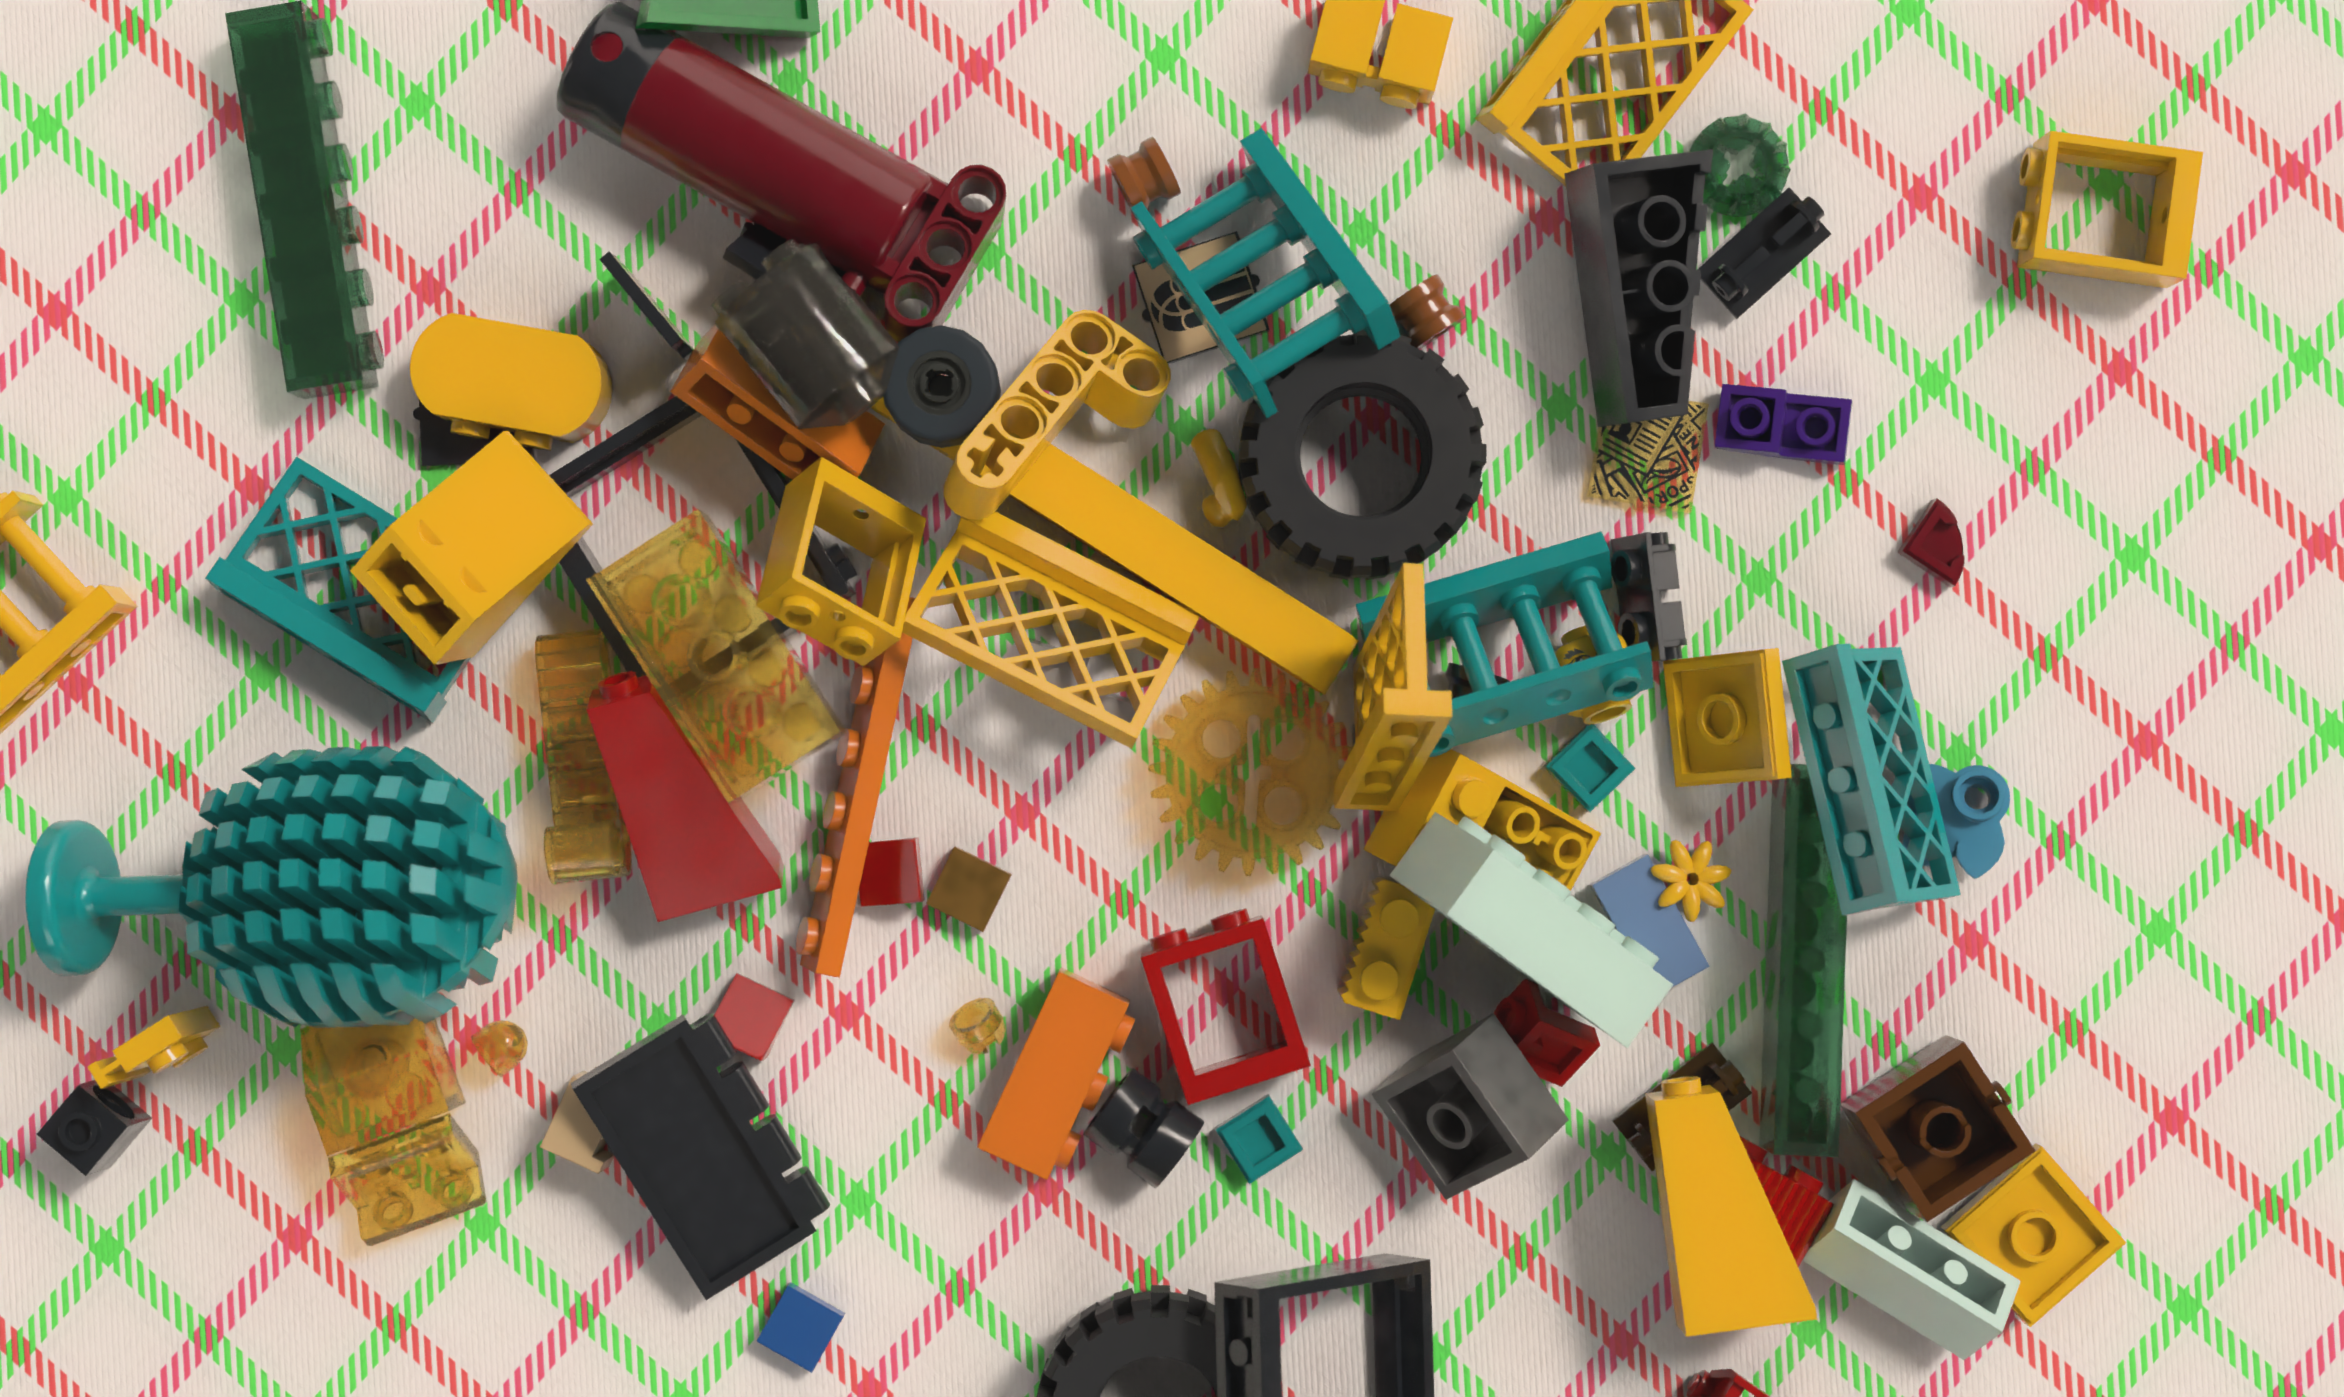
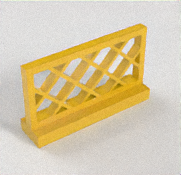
M1565 0L1475 119L1493 134L1500 132L1565 187L1564 174L1578 169L1576 149L1607 146L1609 162L1641 158L1754 9L1743 0H1715L1731 15L1717 33L1695 36L1691 0ZM1679 1L1682 37L1651 41L1648 4ZM1635 6L1639 42L1608 46L1605 18L1613 8ZM1595 33L1596 47L1582 49ZM1708 43L1697 58L1696 44ZM1683 46L1686 74L1678 84L1656 86L1652 49ZM1640 51L1644 88L1613 91L1609 54ZM1597 56L1601 93L1570 96L1567 77L1569 65L1575 58ZM1557 84L1558 98L1544 99L1553 86ZM1670 93L1659 108L1657 94ZM1645 96L1648 124L1640 134L1618 136L1614 99ZM1602 101L1606 138L1575 141L1571 104ZM1559 106L1563 143L1541 145L1521 129L1537 108ZM1632 143L1622 158H1620L1619 144ZM1564 151L1565 164L1551 152Z
M994 512L989 517L979 520L966 519L961 516L957 530L906 613L902 633L1132 749L1169 676L1175 668L1200 615ZM958 558L984 571L988 581L960 585L953 568L954 562ZM944 581L946 588L938 590ZM1021 590L1041 600L1045 610L1018 615L1009 592ZM995 595L1004 618L976 623L967 600ZM953 603L962 626L943 629L923 619L922 616L927 608ZM1078 619L1098 629L1103 639L1076 644L1066 621ZM1052 624L1061 647L1034 652L1025 629ZM1011 633L1020 656L1002 659L988 652L983 638ZM1136 648L1162 663L1158 669L1134 673L1124 650ZM1109 653L1119 677L1093 682L1083 658ZM1068 662L1078 685L1060 688L1046 680L1041 667ZM1149 686L1144 696L1141 688ZM1126 691L1135 711L1131 722L1129 723L1105 711L1099 696Z
M1402 564L1353 666L1355 744L1334 783V808L1398 811L1452 718L1451 691L1427 690L1423 564Z

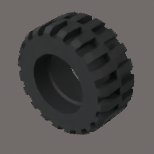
M1364 329L1356 334L1339 336L1265 381L1278 410L1277 413L1266 418L1254 399L1249 404L1239 443L1238 467L1241 485L1247 498V506L1254 521L1257 520L1267 533V539L1278 550L1283 549L1295 558L1294 562L1309 570L1314 568L1328 573L1329 577L1346 580L1348 578H1366V580L1384 578L1389 574L1399 572L1403 563L1420 564L1442 548L1458 532L1467 520V515L1472 505L1478 499L1483 484L1480 479L1482 468L1486 464L1487 444H1482L1480 429L1484 424L1479 408L1472 407L1466 395L1469 388L1461 376L1457 374L1453 377L1442 365L1445 359L1430 348L1425 353L1410 345L1411 338L1401 335L1378 350ZM1348 397H1372L1394 406L1409 420L1420 444V470L1412 490L1399 504L1375 515L1353 516L1330 508L1312 492L1305 480L1301 467V443L1310 422L1328 405Z
M1151 1285V1291L1135 1294L1133 1289L1130 1288L1114 1293L1113 1300L1101 1306L1097 1302L1081 1313L1080 1320L1072 1328L1067 1326L1056 1341L1055 1349L1050 1358H1047L1037 1397H1100L1105 1385L1115 1372L1128 1363L1148 1357L1174 1358L1192 1365L1207 1378L1217 1397L1215 1305L1207 1301L1206 1294L1188 1289L1187 1294L1170 1292V1285Z

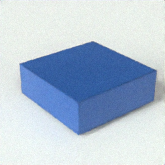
M790 1282L758 1337L757 1342L812 1373L846 1313Z

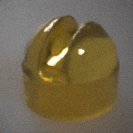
M978 998L964 1004L953 1014L949 1022V1028L959 1044L965 1050L975 1054L984 1055L988 1053L986 1046L994 1041L1000 1045L1006 1032L1003 1016L990 998Z
M503 1020L492 1022L471 1036L480 1055L500 1077L515 1068L526 1055L528 1041L525 1032L512 1022Z

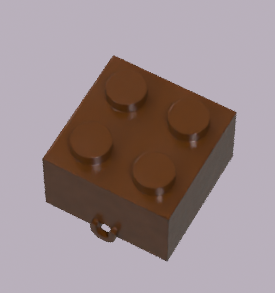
M1947 1035L1839 1104L1908 1211L1925 1222H1929L2036 1151L2007 1108L2012 1101L2005 1089L1997 1081L1990 1082L1964 1041ZM1995 1091L2000 1095L2002 1100L1999 1099Z

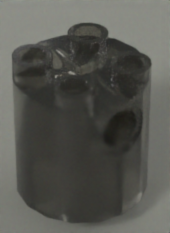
M790 239L764 259L762 264L767 269L764 275L747 287L742 281L735 283L713 301L711 307L718 314V318L714 322L715 327L736 347L752 373L797 429L848 425L869 410L886 394L900 346L857 292L851 289L836 273L817 243L807 246L804 243L798 245L794 239Z

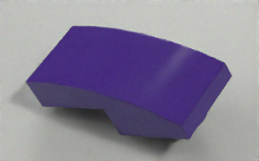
M1722 384L1715 448L1776 458L1845 465L1853 401L1852 399L1790 394L1785 389Z

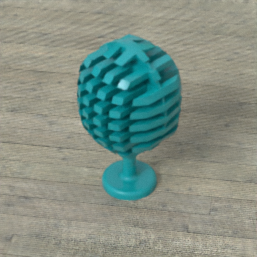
M366 746L362 750L337 747L327 748L323 752L312 749L292 750L284 757L274 752L242 768L241 770L262 783L261 788L259 789L250 782L245 781L232 784L228 794L219 788L205 793L198 816L214 826L211 831L204 828L195 832L192 844L186 841L182 874L121 877L115 853L108 839L97 827L81 820L58 821L50 825L38 839L30 858L25 890L28 928L38 956L53 973L60 976H82L98 969L106 961L115 945L122 916L181 914L188 923L186 925L187 954L213 967L216 970L215 978L233 997L295 1028L299 1024L314 1028L372 1027L374 1024L398 1026L408 1025L414 1018L426 1024L457 1005L438 993L439 990L443 989L449 993L451 990L464 989L467 978L478 985L493 982L498 958L483 948L491 950L494 943L502 941L503 929L512 934L518 878L517 863L506 837V825L488 811L483 805L484 799L460 778L457 780L428 756L406 746L399 752L386 746Z

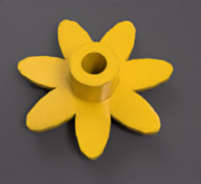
M1673 840L1669 847L1674 865L1657 864L1651 867L1653 876L1661 881L1672 883L1658 898V905L1668 907L1682 899L1685 918L1689 922H1694L1700 911V899L1714 908H1723L1725 906V900L1711 884L1725 880L1730 876L1732 870L1722 865L1708 866L1712 854L1710 841L1702 842L1695 849L1692 856H1690L1681 842ZM1687 875L1690 877V884L1686 881Z

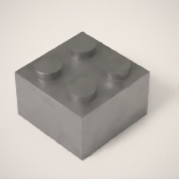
M1494 1013L1412 1057L1371 1094L1445 1200L1530 1159L1569 1120Z

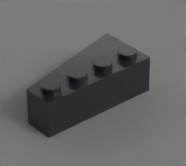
M1713 149L1593 163L1564 174L1598 427L1683 416L1688 413L1695 331L1691 329L1693 299L1694 296H1699L1701 270H1696L1699 236L1700 232L1705 231L1708 204H1703L1705 174L1711 173Z

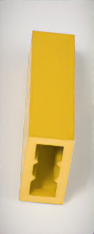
M1679 1077L1661 1081L1662 1091L1645 1093L1676 1325L1686 1337L1817 1320L1816 1306L1721 1093L1710 1085L1701 1086L1700 1077Z

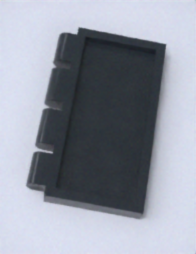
M713 1013L700 1018L692 1024L688 1023L683 1014L571 1083L573 1091L705 1300L713 1297L816 1232L811 1220L830 1207L829 1200L807 1166L795 1170L786 1177L782 1175L783 1172L796 1165L802 1157L776 1114L766 1116L751 1125L750 1120L764 1112L769 1107V1103L744 1062H737L720 1073L716 1067L731 1059L737 1051Z

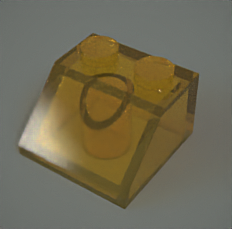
M414 1018L408 1025L398 1026L375 1024L372 1027L314 1028L307 1026L300 1029L305 1097L327 1156L448 1112L466 1103L436 1019L426 1024Z

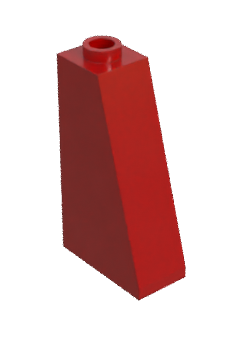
M628 671L614 674L601 680L598 683V689L591 691L586 710L657 921L661 922L782 888L784 864L779 851L655 673L637 678L635 672Z

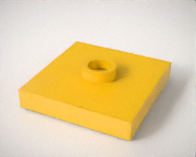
M1779 648L1663 661L1676 787L1792 778Z
M2036 1143L2033 1145L2036 1150L2034 1153L2000 1174L1940 1227L1947 1236L2021 1281L2011 1309L2029 1327L2034 1325L2126 1244L2124 1239L2048 1152Z

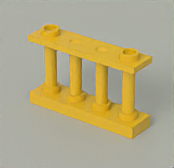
M13 490L9 494L6 492L0 493V545L7 540L65 603L63 611L66 613V616L50 631L47 629L39 631L0 590V628L19 647L16 655L20 658L3 675L0 674V734L138 607L122 588L99 584L96 588L93 585L85 587L25 523L43 506L41 501L34 495Z

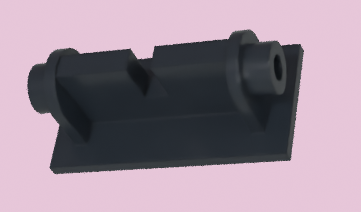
M1790 187L1787 188L1697 269L1701 270L1702 282L1731 314L1738 319L1831 235V232L1820 221L1825 215L1823 209L1811 197L1807 196L1802 201Z
M1646 532L1611 539L1613 553L1611 558V575L1617 587L1620 612L1618 634L1623 637L1627 647L1647 641L1651 650L1652 662L1681 659V646L1687 645L1681 601L1661 603L1660 591L1680 588L1675 553L1676 544H1669L1668 532Z

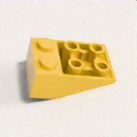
M503 431L394 521L354 565L350 572L434 665L472 658L479 652L588 531L593 523L509 431Z
M1450 749L1444 754L1428 758L1399 810L1383 811L1363 850L1396 867L1435 812L1455 825H1458L1463 816H1466L1491 835L1495 834L1526 857V862L1537 870L1541 869L1571 891L1601 833L1463 754Z

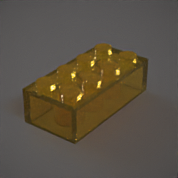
M699 509L695 510L586 580L728 803L741 801L847 733L775 618L755 606L758 597L757 590L708 514Z

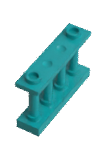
M1260 128L1240 141L1249 166L1241 170L1243 177L1162 227L1158 226L1142 201L1131 207V210L1142 231L1133 236V240L1143 258L1152 270L1163 265L1230 364L1222 370L1241 402L1244 403L1253 397L1266 418H1269L1277 413L1278 410L1265 381L1348 330L1356 334L1364 329L1378 350L1401 335L1388 300L1268 135ZM1270 198L1277 208L1276 211L1272 212L1274 218L1272 221L1189 271L1175 248L1255 199L1263 203ZM1301 241L1309 252L1303 256L1305 263L1224 313L1219 314L1204 293L1285 242L1293 246ZM1317 285L1322 290L1330 285L1334 287L1340 296L1334 300L1336 308L1256 357L1250 359L1235 338L1239 333Z
M1602 531L1424 584L1426 643L1448 636L1453 637L1473 692L1452 699V718L1429 757L1444 754L1452 747L1599 703L1610 700H1627L1637 695L1640 691L1653 688L1652 657L1648 642L1645 641L1622 648L1600 594V591L1612 588L1610 550ZM1387 595L1356 604L1363 643H1365ZM1569 600H1575L1597 656L1560 667L1538 610ZM1513 618L1535 674L1498 685L1477 628ZM1427 681V690H1431Z

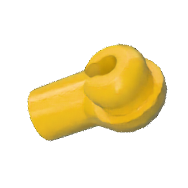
M1216 429L1201 431L1193 437L1191 447L1214 493L1203 500L1202 511L1213 526L1222 528L1228 525L1232 519L1240 520L1245 513L1247 501L1236 463L1221 433Z

